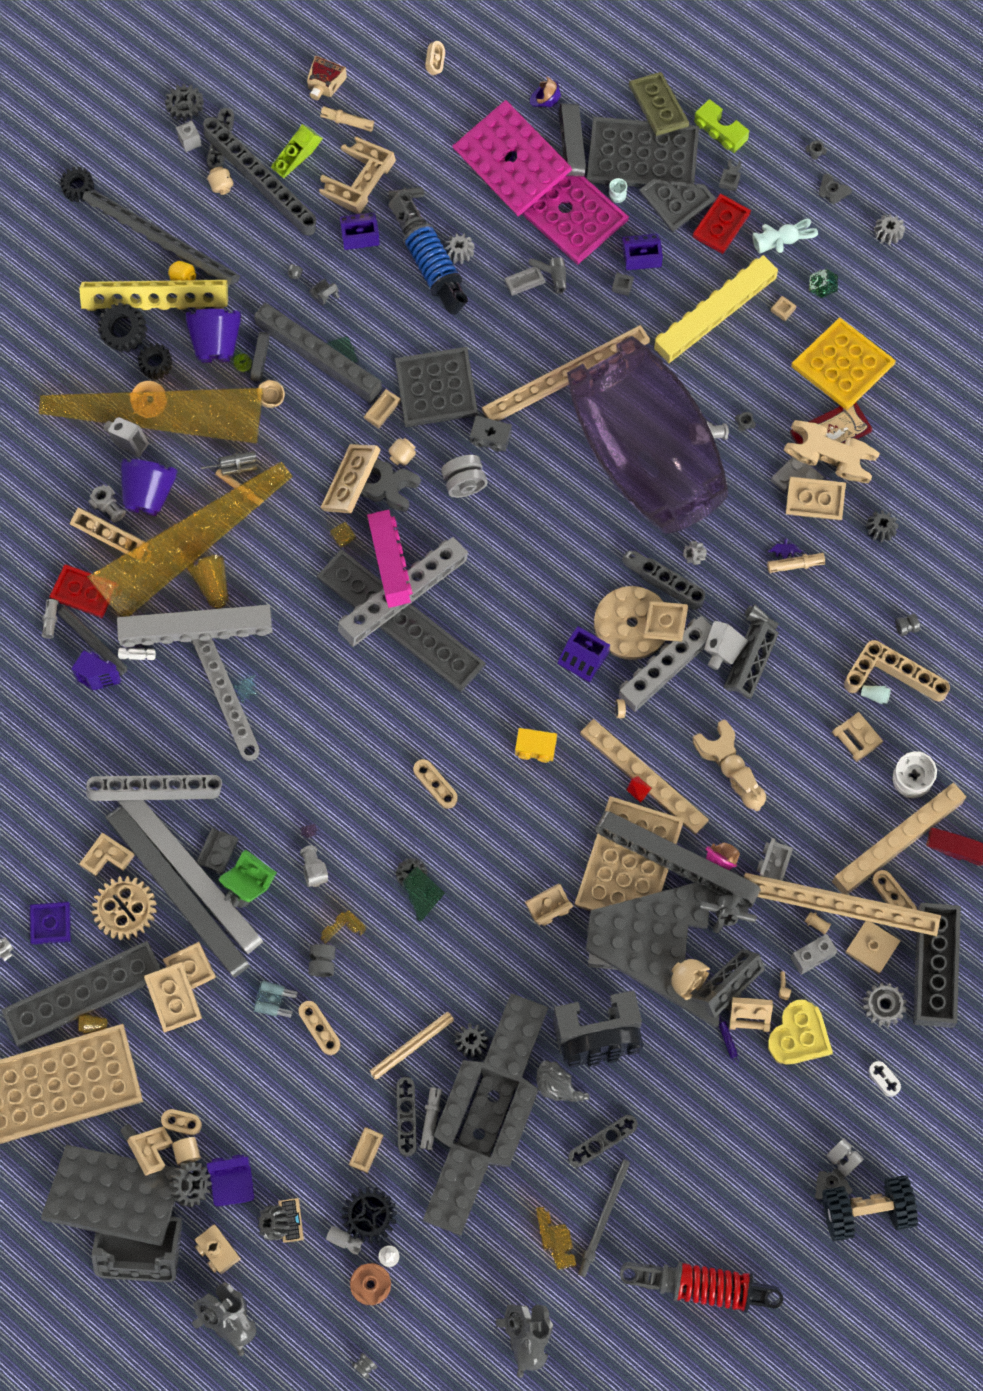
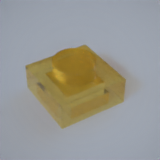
M346 522L330 531L331 536L340 548L356 539V535Z

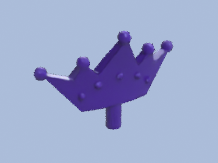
M784 539V544H776L771 550H768V553L775 552L776 557L781 554L783 559H787L789 554L793 557L795 552L801 553L802 551L794 544H787L788 539Z

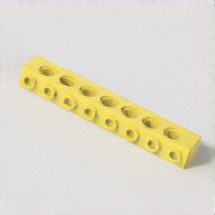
M227 280L82 282L79 288L81 309L88 311L106 309L107 307L110 309L112 308L111 305H118V303L128 304L142 310H150L152 308H159L160 310L177 308L184 310L188 307H195L196 309H205L206 307L223 309L228 305ZM155 293L159 298L154 299L150 294ZM174 293L177 298H170L168 294ZM193 293L195 298H189L186 294ZM205 293H211L214 297L208 298L205 296ZM96 294H101L104 299H98ZM114 294H120L122 299H116ZM132 294H138L141 298L135 299Z

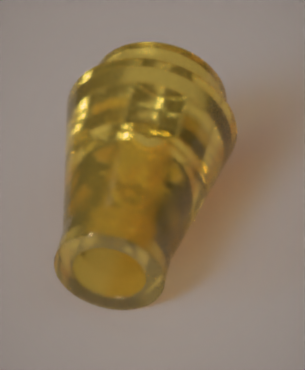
M87 1014L79 1016L78 1032L86 1034L107 1029V1018Z

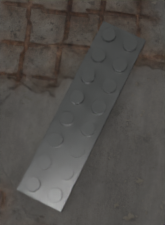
M145 941L14 1003L1 1011L14 1041L19 1047L147 986L144 976L159 971L161 968L149 942Z

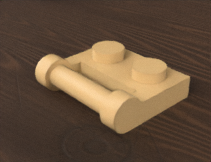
M859 712L832 731L835 737L838 736L852 753L853 759L856 762L883 743V740ZM845 730H847L852 735V737L862 747V750H858V748L844 733Z
M732 997L729 1029H760L763 1032H770L773 1000ZM737 1018L760 1019V1020H764V1022H761V1021L736 1020V1019H737Z

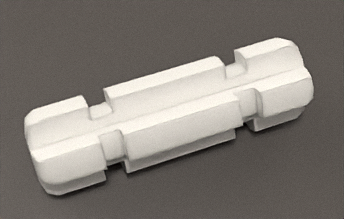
M119 648L118 657L119 659L145 660L147 658V660H154L156 651L155 649L145 650V648H129V650L127 648Z

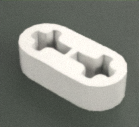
M876 1061L869 1067L870 1078L886 1096L893 1097L898 1094L901 1084L883 1062ZM874 1067H881L883 1069L881 1074L884 1078L880 1074L875 1075L873 1073L875 1071ZM885 1080H887L889 1084L894 1083L896 1085L894 1087L895 1092L893 1090L888 1091L886 1089L888 1087V1084L885 1082Z

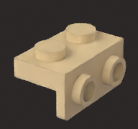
M559 883L525 902L534 922L542 926L553 921L552 918L558 915H566L570 912L569 909L573 907Z

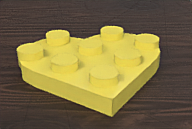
M796 1000L790 1003L783 1011L782 1025L776 1027L769 1036L768 1050L777 1063L796 1064L833 1054L822 1014L817 1006L815 1007L812 1003L807 1002V1000Z

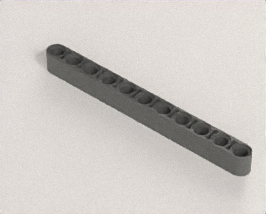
M120 805L105 816L231 976L236 978L250 967L246 959L123 806Z

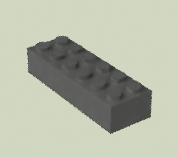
M920 903L917 910L941 915L937 936L916 932L913 1025L954 1028L958 1017L961 906Z

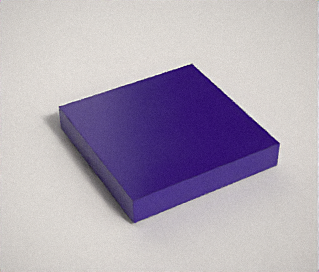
M70 902L30 905V943L32 945L71 942Z

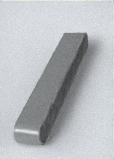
M217 775L94 776L87 781L86 796L93 801L215 799L220 795L222 780ZM209 785H214L217 788L212 789L209 787ZM136 786L139 789L133 790L130 787ZM151 786H156V787H158V789L154 790V789H151L150 787H151ZM170 786H176L177 789H171ZM189 786H196L197 789H192ZM97 787L99 790H92L91 788ZM111 787H118L119 789L113 790Z

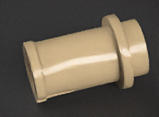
M810 912L804 922L807 923V926L811 925L825 935L831 924L818 917L816 912Z

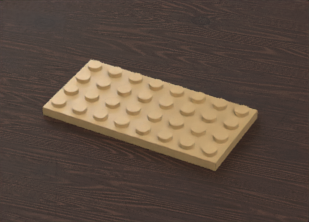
M123 1024L0 1060V1144L143 1102Z

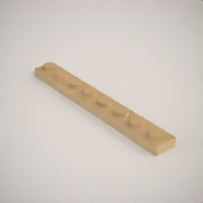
M595 719L580 732L587 741L628 777L633 779L639 776L652 788L648 794L673 816L684 819L683 825L694 835L709 821L707 817Z

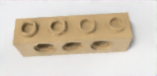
M77 508L70 522V525L141 560L149 544L81 508Z

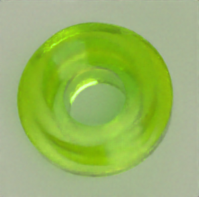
M238 354L233 361L234 367L241 372L247 371L252 365L250 356Z

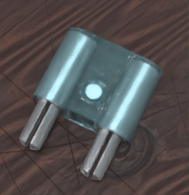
M261 981L254 1011L275 1017L278 1015L291 1017V1010L280 1008L283 996L296 998L298 993L285 989V986Z

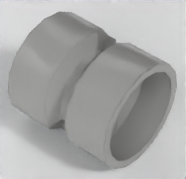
M843 1138L826 1157L832 1164H837L838 1170L846 1177L864 1158L857 1151H852V1146ZM845 1156H847V1158L849 1159L848 1162L843 1160Z

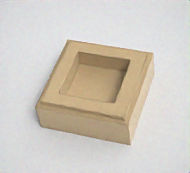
M781 296L771 308V312L783 321H786L796 309V305Z

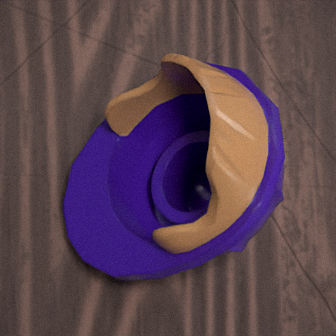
M546 77L547 81L540 82V87L531 95L530 104L533 107H553L561 97L558 82Z

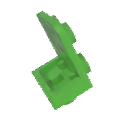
M245 850L242 852L235 867L221 875L219 881L225 888L237 894L240 899L251 902L268 890L277 872Z

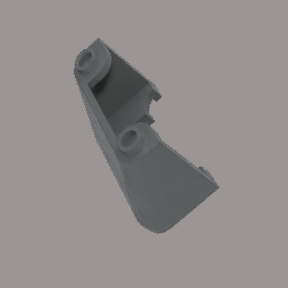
M171 1216L162 1246L96 1232L91 1254L95 1275L106 1279L153 1282L175 1281L178 1270L182 1218Z

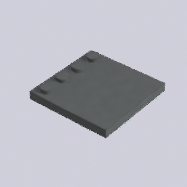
M467 347L395 358L405 427L478 416Z

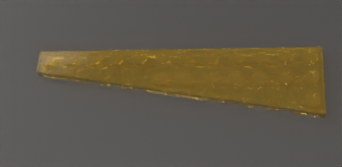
M263 388L40 395L39 414L102 423L107 421L114 422L116 418L120 417L140 426V428L258 443Z

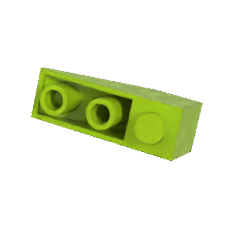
M302 124L271 168L282 178H285L314 152L323 138L313 129Z

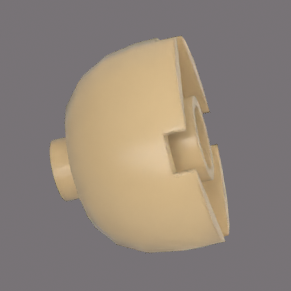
M694 959L685 960L681 964L678 962L672 969L671 981L674 991L683 999H690L693 996L690 993L695 989L698 991L705 983L709 975L706 970H710V968Z

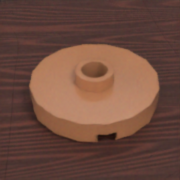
M375 1263L361 1265L354 1271L350 1280L352 1295L358 1302L364 1305L373 1306L383 1302L391 1291L389 1273L384 1267ZM369 1281H373L375 1283V1286L373 1288L367 1287V1283Z

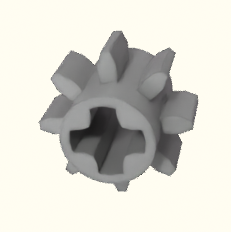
M691 541L689 546H685L683 556L687 563L697 565L700 564V560H705L707 550L703 543Z
M4 937L0 939V958L6 961L12 956L10 951L14 948Z

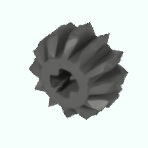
M883 510L880 514L875 511L873 517H868L866 529L869 531L867 534L868 536L874 535L873 541L877 538H880L881 543L884 541V538L890 541L891 536L896 535L898 524L895 522L897 519L896 517H890L891 512L886 515Z
M468 1023L467 1030L464 1026H461L460 1029L463 1033L456 1032L455 1034L456 1037L460 1038L454 1040L456 1045H460L457 1051L461 1052L464 1050V1057L468 1055V1052H471V1058H475V1052L482 1055L480 1048L487 1049V1045L483 1043L488 1041V1037L483 1036L486 1030L482 1029L479 1031L480 1025L478 1024L472 1029V1024ZM469 1037H473L475 1040L474 1044H469Z
M269 1205L260 1211L261 1217L257 1218L259 1220V1225L257 1226L260 1229L259 1235L264 1236V1239L280 1240L288 1235L287 1229L291 1228L288 1225V1222L291 1220V1218L287 1217L288 1211L278 1205Z

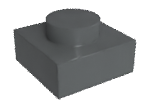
M616 273L612 292L629 296L634 277Z

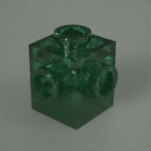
M829 269L819 270L809 275V291L820 298L838 292V275Z

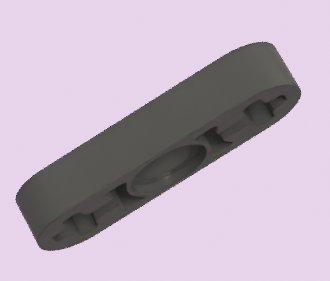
M259 332L251 370V381L261 382L270 340V333Z

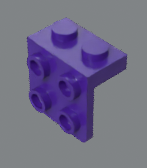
M240 1154L232 1156L230 1160L215 1158L212 1159L211 1163H207V1169L211 1175L213 1202L216 1207L254 1200L251 1165L248 1157Z

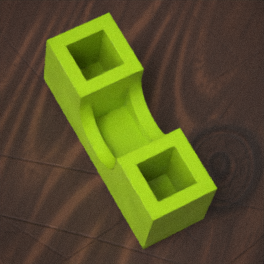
M709 99L695 112L694 122L700 129H704L712 139L718 140L725 149L735 153L748 140L750 130L737 120L728 126L721 125L719 121L722 118L723 109Z

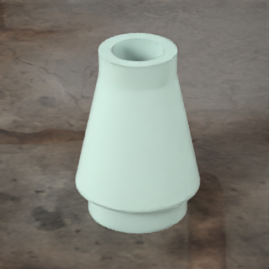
M863 685L861 696L880 704H887L891 689L886 688V686Z

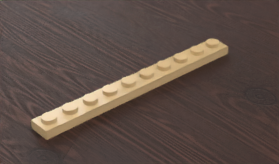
M640 325L482 407V411L486 418L500 421L606 366L608 362H613L650 343V338Z
M745 873L744 875L745 879L760 887L761 891L758 895L760 898L933 936L938 934L941 915Z

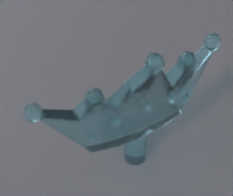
M255 674L244 679L241 686H234V689H239L237 695L242 700V703H244V698L250 699L248 695H258L252 689V686H256L252 682L254 677H256Z

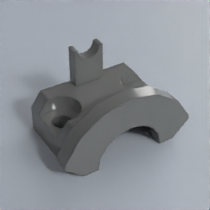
M326 279L321 280L309 290L313 299L322 306L326 304V300L329 299L328 296L331 294L335 298L337 297V299L340 298L337 293L339 290L336 284H329Z

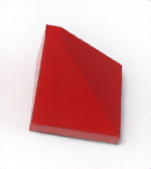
M636 776L631 780L626 791L641 803L652 788L639 776Z

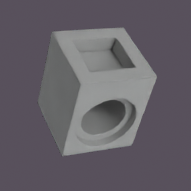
M192 120L176 127L178 139L185 152L202 145L200 135Z

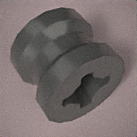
M363 1352L360 1355V1359L352 1364L366 1379L369 1378V1373L378 1367Z

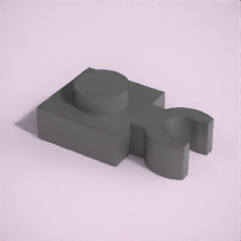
M729 159L727 169L723 170L719 188L736 192L741 173H739L741 161L738 162L737 166H732V159Z
M231 890L224 898L225 901H230L233 907L243 908L250 904V902L240 899Z

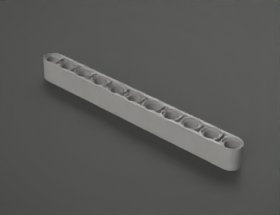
M116 800L246 954L251 953L263 943L260 936L238 910L232 906V903L224 900L225 895L144 800Z

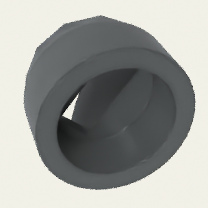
M290 264L287 274L291 279H298L302 275L303 269Z

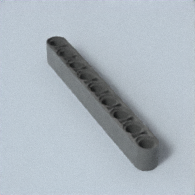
M214 117L206 118L203 123L205 138L302 234L307 236L314 234L316 231L315 215L218 119Z
M605 811L595 827V831L599 835L717 894L733 896L737 890H740L743 896L738 904L744 907H753L761 891L757 884L612 812Z

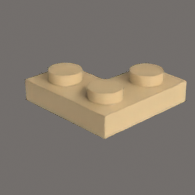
M102 833L79 865L94 876H97L107 861L124 871L135 855Z
M164 1126L129 1137L127 1140L145 1176L163 1170L165 1164L158 1151L169 1148L173 1144Z

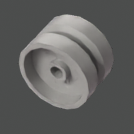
M477 455L457 457L444 464L441 468L443 479L447 482L446 488L451 497L460 498L473 495L488 484L485 472L482 471L480 457Z

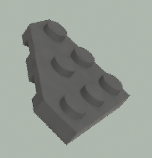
M653 179L639 190L672 233L715 201V197L704 184L693 185L686 184V182H666Z

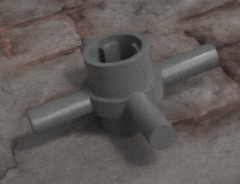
M737 890L733 896H721L717 901L718 905L700 901V909L716 913L718 921L713 927L715 933H719L723 926L736 924L738 919L752 923L756 922V915L740 911L737 905L743 896L740 890Z

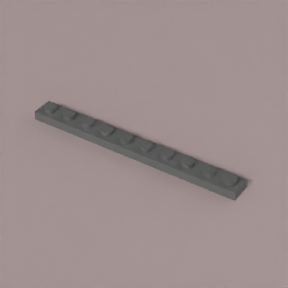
M93 189L84 192L82 199L86 200L89 205L98 207L103 210L104 214L113 216L119 223L130 226L137 233H142L148 240L159 243L162 248L176 253L177 257L186 259L194 267L203 269L206 274L215 276L220 280H227V285H232L239 281L241 275Z

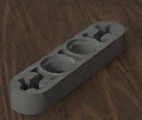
M223 108L219 111L217 119L232 133L235 121L234 113L229 108ZM226 115H229V117H227L226 124H225V123H224V117H226ZM212 144L210 145L207 157V166L210 171L216 167H223L225 157L215 150ZM215 156H217L218 163L212 165L215 162Z
M402 1077L398 1080L396 1086L398 1149L402 1156L411 1157L417 1149L415 1085L411 1078ZM404 1082H408V1085H411V1088H408V1096L412 1095V1098H400V1095L404 1096V1090L400 1088ZM405 1101L412 1104V1109L409 1112H403L400 1108L401 1104ZM406 1121L413 1125L412 1130L407 1133L401 1130L402 1123ZM413 1135V1139L409 1138V1144L413 1148L406 1153L405 1149H402V1146H405V1138L401 1139V1136L409 1137Z
M625 1115L574 1148L569 1153V1163L575 1168H580L633 1134L637 1129L636 1118L631 1115ZM625 1120L628 1122L632 1121V1129L625 1128L622 1130L624 1135L621 1136L619 1129L615 1126L619 1125V1128L625 1125ZM613 1130L617 1133L615 1141H608L606 1139L608 1131ZM596 1141L600 1144L598 1152H591L589 1150L591 1142ZM585 1147L586 1152L591 1157L587 1158V1155H584L581 1158V1163L578 1161L574 1162V1153L577 1155L582 1154L584 1150L581 1148Z

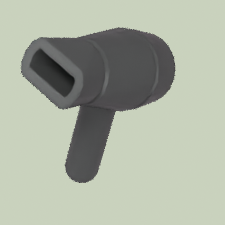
M533 258L529 259L531 266L551 274L556 294L564 293L566 290V266L563 258H553L549 261V265Z

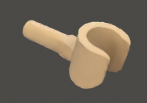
M782 971L780 972L781 984L778 996L781 999L789 1000L791 989L785 988V972Z

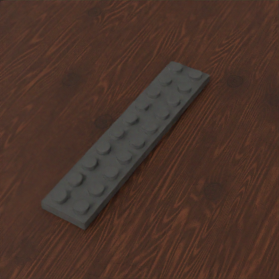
M342 549L317 575L319 581L354 608L359 604L363 605L372 594L379 593L383 588V583L378 577ZM411 603L379 627L459 692H462L486 665L482 659ZM375 610L370 611L371 613H377Z

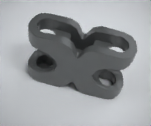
M377 459L371 471L381 477V479L374 484L365 483L360 495L375 502L386 498L387 505L390 508L402 512L408 511L410 506L408 499L398 492L404 487L417 488L421 482L420 477L406 469H399L393 473L392 466L389 463Z

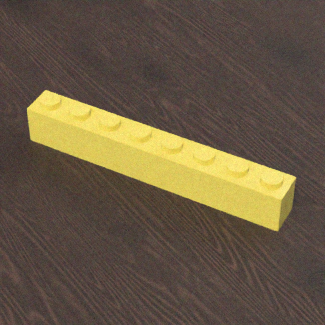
M764 255L759 259H754L748 268L740 270L734 279L726 281L719 291L715 290L705 302L701 301L696 306V309L692 312H687L682 320L678 323L674 322L667 332L660 333L655 339L654 349L668 363L672 362L777 278L778 269Z

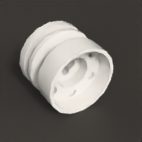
M914 751L905 754L900 758L893 771L892 780L894 787L905 797H922L929 792L936 779L937 768L935 762L923 752ZM911 774H914V776L917 777L916 781H914L913 778L910 777Z

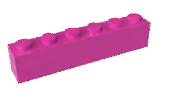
M389 510L368 514L367 517L388 608L411 603L409 595L413 593L411 584H406V581L410 580L407 569L403 570L406 567L404 556L400 557V554H403L401 542L397 543L400 537L398 529L394 530L397 527L395 516L391 517Z

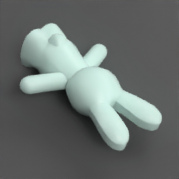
M807 218L795 225H783L778 231L764 224L762 226L764 232L760 234L753 233L752 237L754 247L759 254L775 246L776 251L781 253L783 251V243L793 244L799 239L814 238L818 235V230L815 228L806 229L811 224L810 219Z

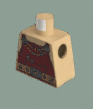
M315 55L307 79L308 88L312 90L310 97L314 100H319L321 95L332 97L347 78L346 67Z

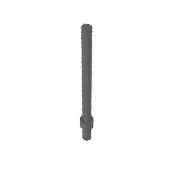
M622 1160L588 1249L583 1253V1261L577 1274L585 1278L590 1264L594 1262L596 1257L595 1251L630 1165V1162L627 1160Z

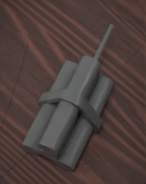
M255 451L241 454L236 452L230 456L219 457V464L201 467V469L220 466L222 476L235 473L240 475L241 472L257 470Z

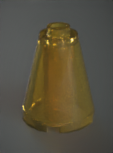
M217 554L199 559V563L195 566L194 563L189 564L187 569L209 605L215 607V609L225 607L229 598L223 555L219 556Z

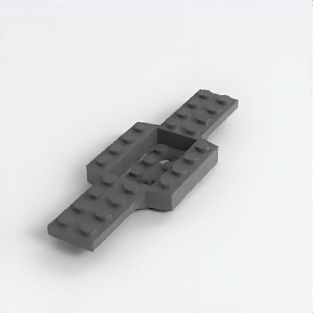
M511 993L484 1063L463 1060L434 1133V1139L446 1146L450 1151L427 1207L423 1222L461 1236L488 1166L510 1168L539 1092L538 1088L522 1077L548 1011L547 1006ZM482 1073L483 1078L481 1080L476 1096L470 1108L464 1127L462 1129L458 1142L454 1143L461 1123L463 1121V1118L465 1116L466 1110L472 1098L473 1092L479 1080L480 1074ZM517 1088L516 1093H515V1096H514L513 1101H512V1103H511L510 1109H509L508 1114H507V1116H506L505 1122H504L503 1127H502V1129H501L500 1135H499L498 1140H497V1142H496L495 1148H494V1150H493L492 1155L490 1156L491 1150H492V1148H493L494 1142H495V1140H496V1137H497V1135H498L499 1129H500L501 1124H502V1122H503L504 1116H505L506 1111H507V1109H508L509 1103H510L511 1098H512V1096H513L514 1090ZM491 1091H496L499 1093L500 1098L496 1102H491L488 1099V1094ZM478 1128L483 1129L485 1132V1137L481 1140H477L473 1136V1132Z

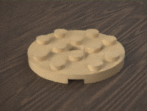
M626 586L615 589L601 600L595 612L594 629L598 638L610 644L611 654L628 660L643 659L654 654L665 643L666 640L644 638L650 601L663 602L659 596L642 587ZM631 618L635 619L638 623L634 627H630L627 624V621Z

